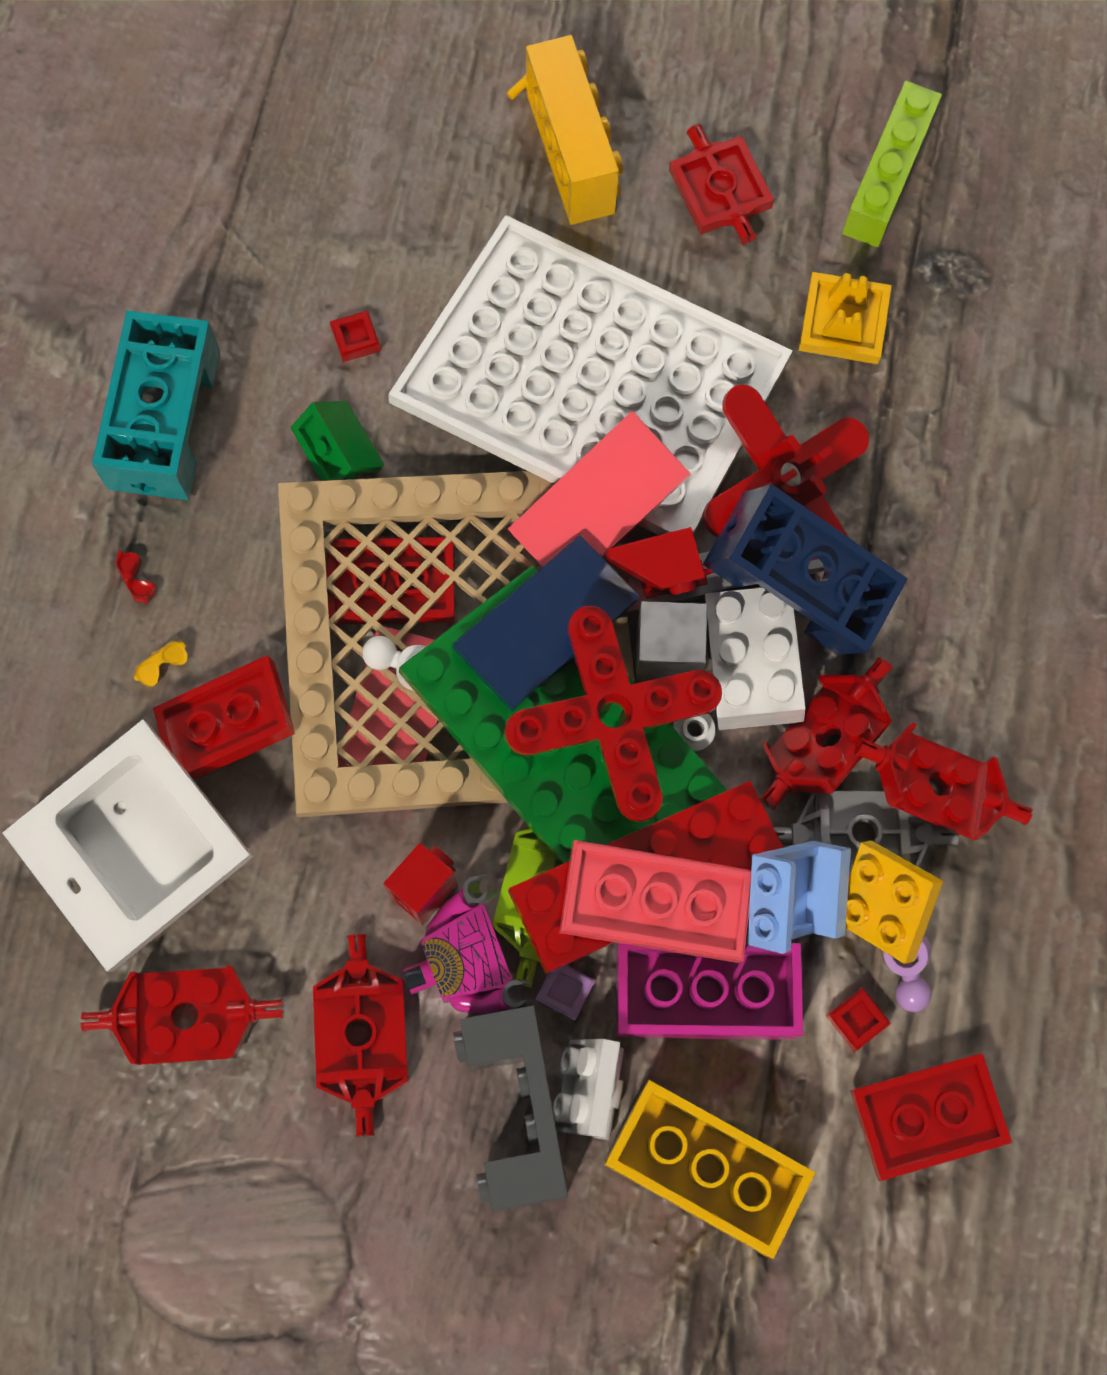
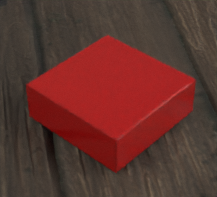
M368 310L330 321L331 330L343 363L381 351Z
M863 987L826 1015L854 1052L891 1024Z

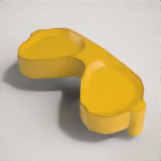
M181 640L178 642L170 641L158 651H153L151 656L136 666L135 673L133 674L134 679L140 681L145 686L153 687L158 683L159 666L161 663L165 662L180 666L185 664L188 655L184 642Z

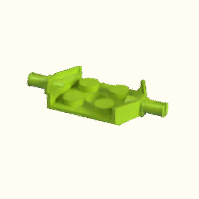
M531 829L515 833L492 923L494 932L519 953L520 963L515 980H523L525 971L528 970L526 980L531 981V984L524 985V988L528 989L533 987L537 964L540 963V960L508 893V889L561 865Z

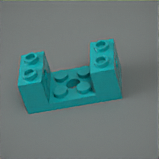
M126 310L92 460V465L107 490L189 501L197 461L188 445V439L199 387L213 388L220 356V349L209 321ZM153 387L164 390L163 396L159 401L155 403L142 401V396L146 390Z

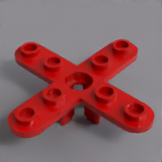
M744 384L731 388L723 398L722 409L730 425L757 466L758 471L706 504L703 510V522L706 529L712 535L718 537L743 492L772 484L848 537L823 496L827 492V488L822 479L856 459L867 450L869 434L866 427L855 418H842L799 444L794 435L786 437L756 389ZM785 463L794 465L799 471L801 477L799 485L791 486L787 484L788 481L798 476L794 468L781 475V470Z
M584 606L572 614L568 623V635L585 695L517 711L507 721L504 732L505 739L513 751L526 756L598 740L619 811L630 820L646 821L659 811L662 804V792L643 729L712 712L721 701L722 687L719 680L712 673L705 670H693L630 685L611 618L601 608ZM612 703H616L623 708L619 715L621 726L615 728L606 726L600 719V712L608 711Z

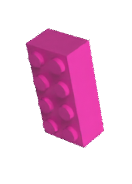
M621 943L617 944L616 1038L796 1040L803 1036L801 943H791L790 952L784 954L749 946L746 943L744 961L741 963Z

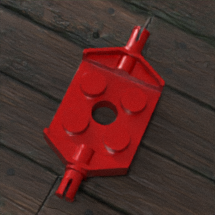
M878 657L869 670L860 677L857 675H820L818 677L822 688L805 707L804 722L792 723L772 747L766 741L762 743L777 773L773 784L760 797L764 805L775 810L776 806L788 792L794 795L797 791L831 794L837 789L862 759L861 756L854 755V747L858 739L863 737L875 743L892 722L885 705L878 695L880 693L878 689L879 683L893 669L888 661ZM830 735L841 736L835 745L821 746L822 741Z
M915 723L910 724L888 746H880L863 737H860L855 744L854 755H859L876 763L875 770L879 771L886 801L889 806L972 840H976L987 833L995 822L1003 816L1018 821L1023 825L1028 824L1033 814L1031 813L1033 809L1031 807L1017 803L1008 796V789L998 760L994 756L984 763L912 733L917 725ZM929 779H933L940 784L943 796L934 792Z
M352 934L347 935L349 961H346V966L313 986L316 1088L351 1103L352 1109H355V1137H364V1118L366 1136H375L373 1114L375 1103L409 1083L403 989L405 986L402 979L369 965L366 953L367 935L357 934V952L356 936ZM357 1020L367 1021L372 1028V1037L363 1046H354L347 1039L348 1027Z
M226 965V968L137 973L133 971L129 973L112 1008L108 1011L82 1012L81 1020L99 1021L81 1022L80 1024L82 1032L105 1029L113 1032L130 1064L133 1065L236 1059L252 1024L258 1023L257 1019L284 1018V1010L282 1009L266 1010L284 1008L283 999L265 1001L252 999L238 973L231 965ZM193 1004L198 1012L196 1023L188 1029L178 1028L174 1021L175 1012L182 1005Z

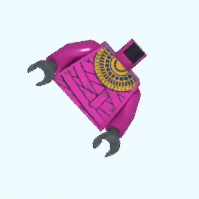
M483 873L469 877L464 883V888L446 901L426 926V937L420 941L427 960L402 969L411 995L437 985L443 1003H450L456 1011L475 1015H485L534 1005V999L521 1000L520 989L524 985H530L531 981L512 980L485 905L477 906L480 902L494 898L497 893L496 889L488 890L483 894L480 891L479 883L483 878L487 877V874Z

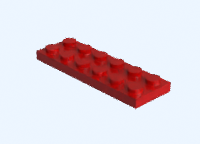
M751 781L606 844L607 846L752 870V855L784 848ZM570 861L508 889V893L546 974L615 943L559 933Z

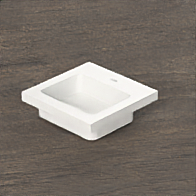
M143 719L2 832L107 972H114L254 857L149 723ZM74 880H76V882L81 887L79 893L73 887Z

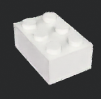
M763 587L705 593L712 671L722 687V698L716 707L718 730L804 722L805 701L794 608Z

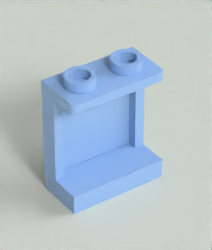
M809 841L752 855L747 945L784 954L790 952L792 939L814 933L834 939L845 936L851 848Z

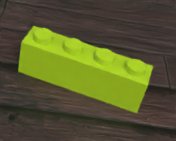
M905 80L849 210L842 232L843 235L879 248L942 97L941 93Z

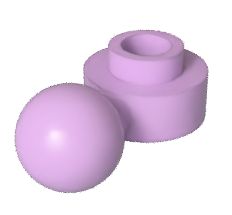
M925 936L914 962L903 964L883 951L887 966L894 973L902 976V980L896 987L895 996L898 1004L909 1012L924 1010L929 1005L932 997L930 986L925 980L920 978V972L928 965L932 954L930 943Z

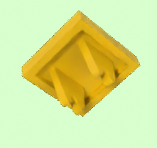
M812 272L798 351L878 364L882 355L892 285L870 282L865 276H861L859 280L853 279L851 274L848 273L843 274L841 277Z
M872 840L861 842L849 876L846 929L903 964L914 962L943 881Z

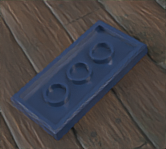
M580 535L453 643L452 649L511 711H514L575 657L568 635V623L572 614L577 609L584 606L601 608L609 615L613 623L632 607L640 596Z

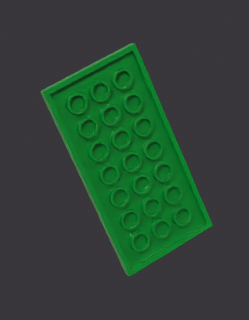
M532 565L401 665L399 673L562 865L570 861L574 840L606 845L728 790L670 723L643 729L662 792V804L659 811L646 821L630 820L619 811L598 740L530 756L518 754L508 746L504 734L505 726L509 718L517 711L585 695L574 657L514 711H511L452 649L453 643L538 572ZM628 676L630 685L635 684ZM612 703L608 711L600 712L601 721L608 727L615 728L621 726L619 715L623 708L616 703Z

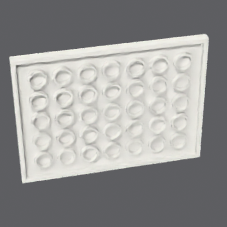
M505 215L391 389L389 403L553 484L559 481L619 422L633 411L692 474L638 525L657 535L692 527L694 535L703 519L704 507L715 497L743 446L724 415L722 401L725 394L736 385H749L759 392L766 403L788 364L793 350Z

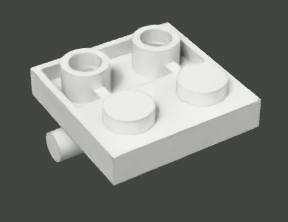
M606 1039L570 1040L569 1047L564 1050L561 1058L560 1068L561 1073L564 1075L562 1090L557 1095L553 1106V1116L556 1121L555 1128L557 1132L610 1140L614 1110L620 1108L624 1082L619 1080L624 1048L620 1047V1042Z

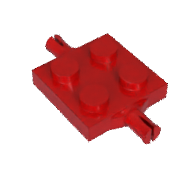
M696 124V128L694 125L691 126L686 133L695 149L687 156L670 161L669 172L700 235L723 226H733L742 245H746L747 240L751 243L756 239L757 235L754 233L748 219L753 215L772 209L774 199L742 135L725 142L711 143L701 124Z

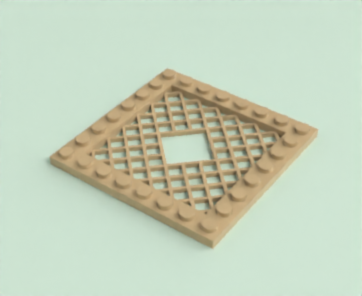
M529 471L278 483L290 712L295 734L292 735L297 817L508 802L472 759H457L464 751L460 745L447 758L430 744L444 728L443 724L416 692L405 688L399 682L397 676L389 669L378 670L392 684L377 699L361 686L375 669L367 666L354 680L338 665L352 649L363 658V648L358 643L372 628L380 635L392 640L396 648L402 652L407 646L401 640L421 620L426 611L431 609L444 595L445 590L453 581L481 605L487 600L482 595L495 581L503 587L510 583L502 573L514 560L526 569L533 565L539 571L542 568L541 565L536 567L521 554L525 549L521 543L514 549L499 534L511 521L515 522L518 520L519 516H522L554 485L553 483ZM504 517L493 530L478 519ZM463 519L451 533L437 522L440 520ZM401 522H420L409 535L395 524ZM469 523L487 536L474 551L457 538ZM378 524L367 537L352 526ZM428 525L442 537H446L432 553L414 540ZM336 526L324 539L323 527ZM386 527L403 539L390 555L373 543V540ZM344 529L361 542L347 558L330 545ZM451 541L459 551L467 556L466 560L454 572L437 559ZM492 541L509 554L496 570L479 556ZM409 544L412 549L426 559L413 574H410L395 561ZM366 548L383 561L370 577L353 564ZM325 551L341 563L327 579ZM473 562L490 575L477 591L460 578ZM431 564L444 575L446 573L450 576L435 593L418 580L423 571L427 570ZM609 564L616 571V573L621 572L620 569ZM389 567L395 572L397 571L406 580L393 595H390L376 583V580ZM347 569L364 582L350 598L333 585ZM411 586L421 590V593L429 599L416 614H413L398 601ZM369 588L386 601L373 617L356 604ZM327 590L343 603L330 619ZM391 607L399 610L409 620L396 636L378 623ZM349 609L366 622L353 638H350L335 625ZM627 616L617 619L612 624L627 675L635 683ZM330 631L347 644L333 660L331 659ZM332 671L349 685L335 702ZM398 688L416 702L402 718H399L384 705ZM354 691L358 692L372 704L358 721L341 708V705ZM421 707L439 721L425 738L407 724ZM378 710L396 724L381 741L363 727ZM335 713L352 727L338 743L336 739ZM401 729L419 744L405 760H402L387 747ZM357 733H360L375 746L361 763L357 762L343 750ZM424 749L438 760L413 762ZM380 752L395 763L370 765ZM338 755L352 767L338 768Z

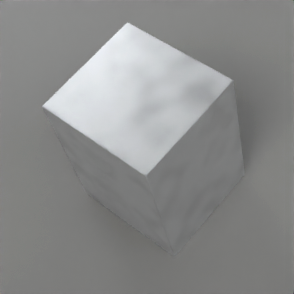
M641 601L636 626L635 683L693 670H704L706 664L707 604Z

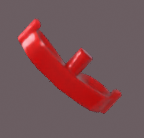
M118 551L116 567L129 592L136 602L143 603L144 605L148 604L155 597L158 589L152 582L136 580L135 577L142 563L139 555L134 552L123 553Z

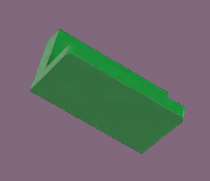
M346 401L312 402L290 427L321 481L352 480L358 473L379 472L384 467L378 452Z

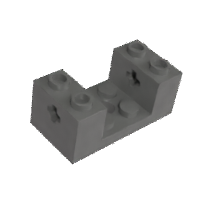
M534 1006L460 1019L462 1030L453 1032L455 1049L459 1062H467L470 1071L524 1062L525 1067L516 1068L521 1099L530 1097L533 1114L524 1116L529 1145L538 1144L540 1150L538 1153L485 1162V1173L477 1174L481 1203L490 1202L491 1210L494 1212L567 1198Z

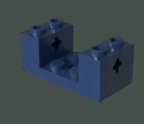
M772 484L742 493L702 564L735 587L760 585L809 618L810 622L804 633L836 655L867 653L870 650L908 580L901 573ZM814 557L819 559L824 566V575L819 582L813 580L808 572L809 562Z

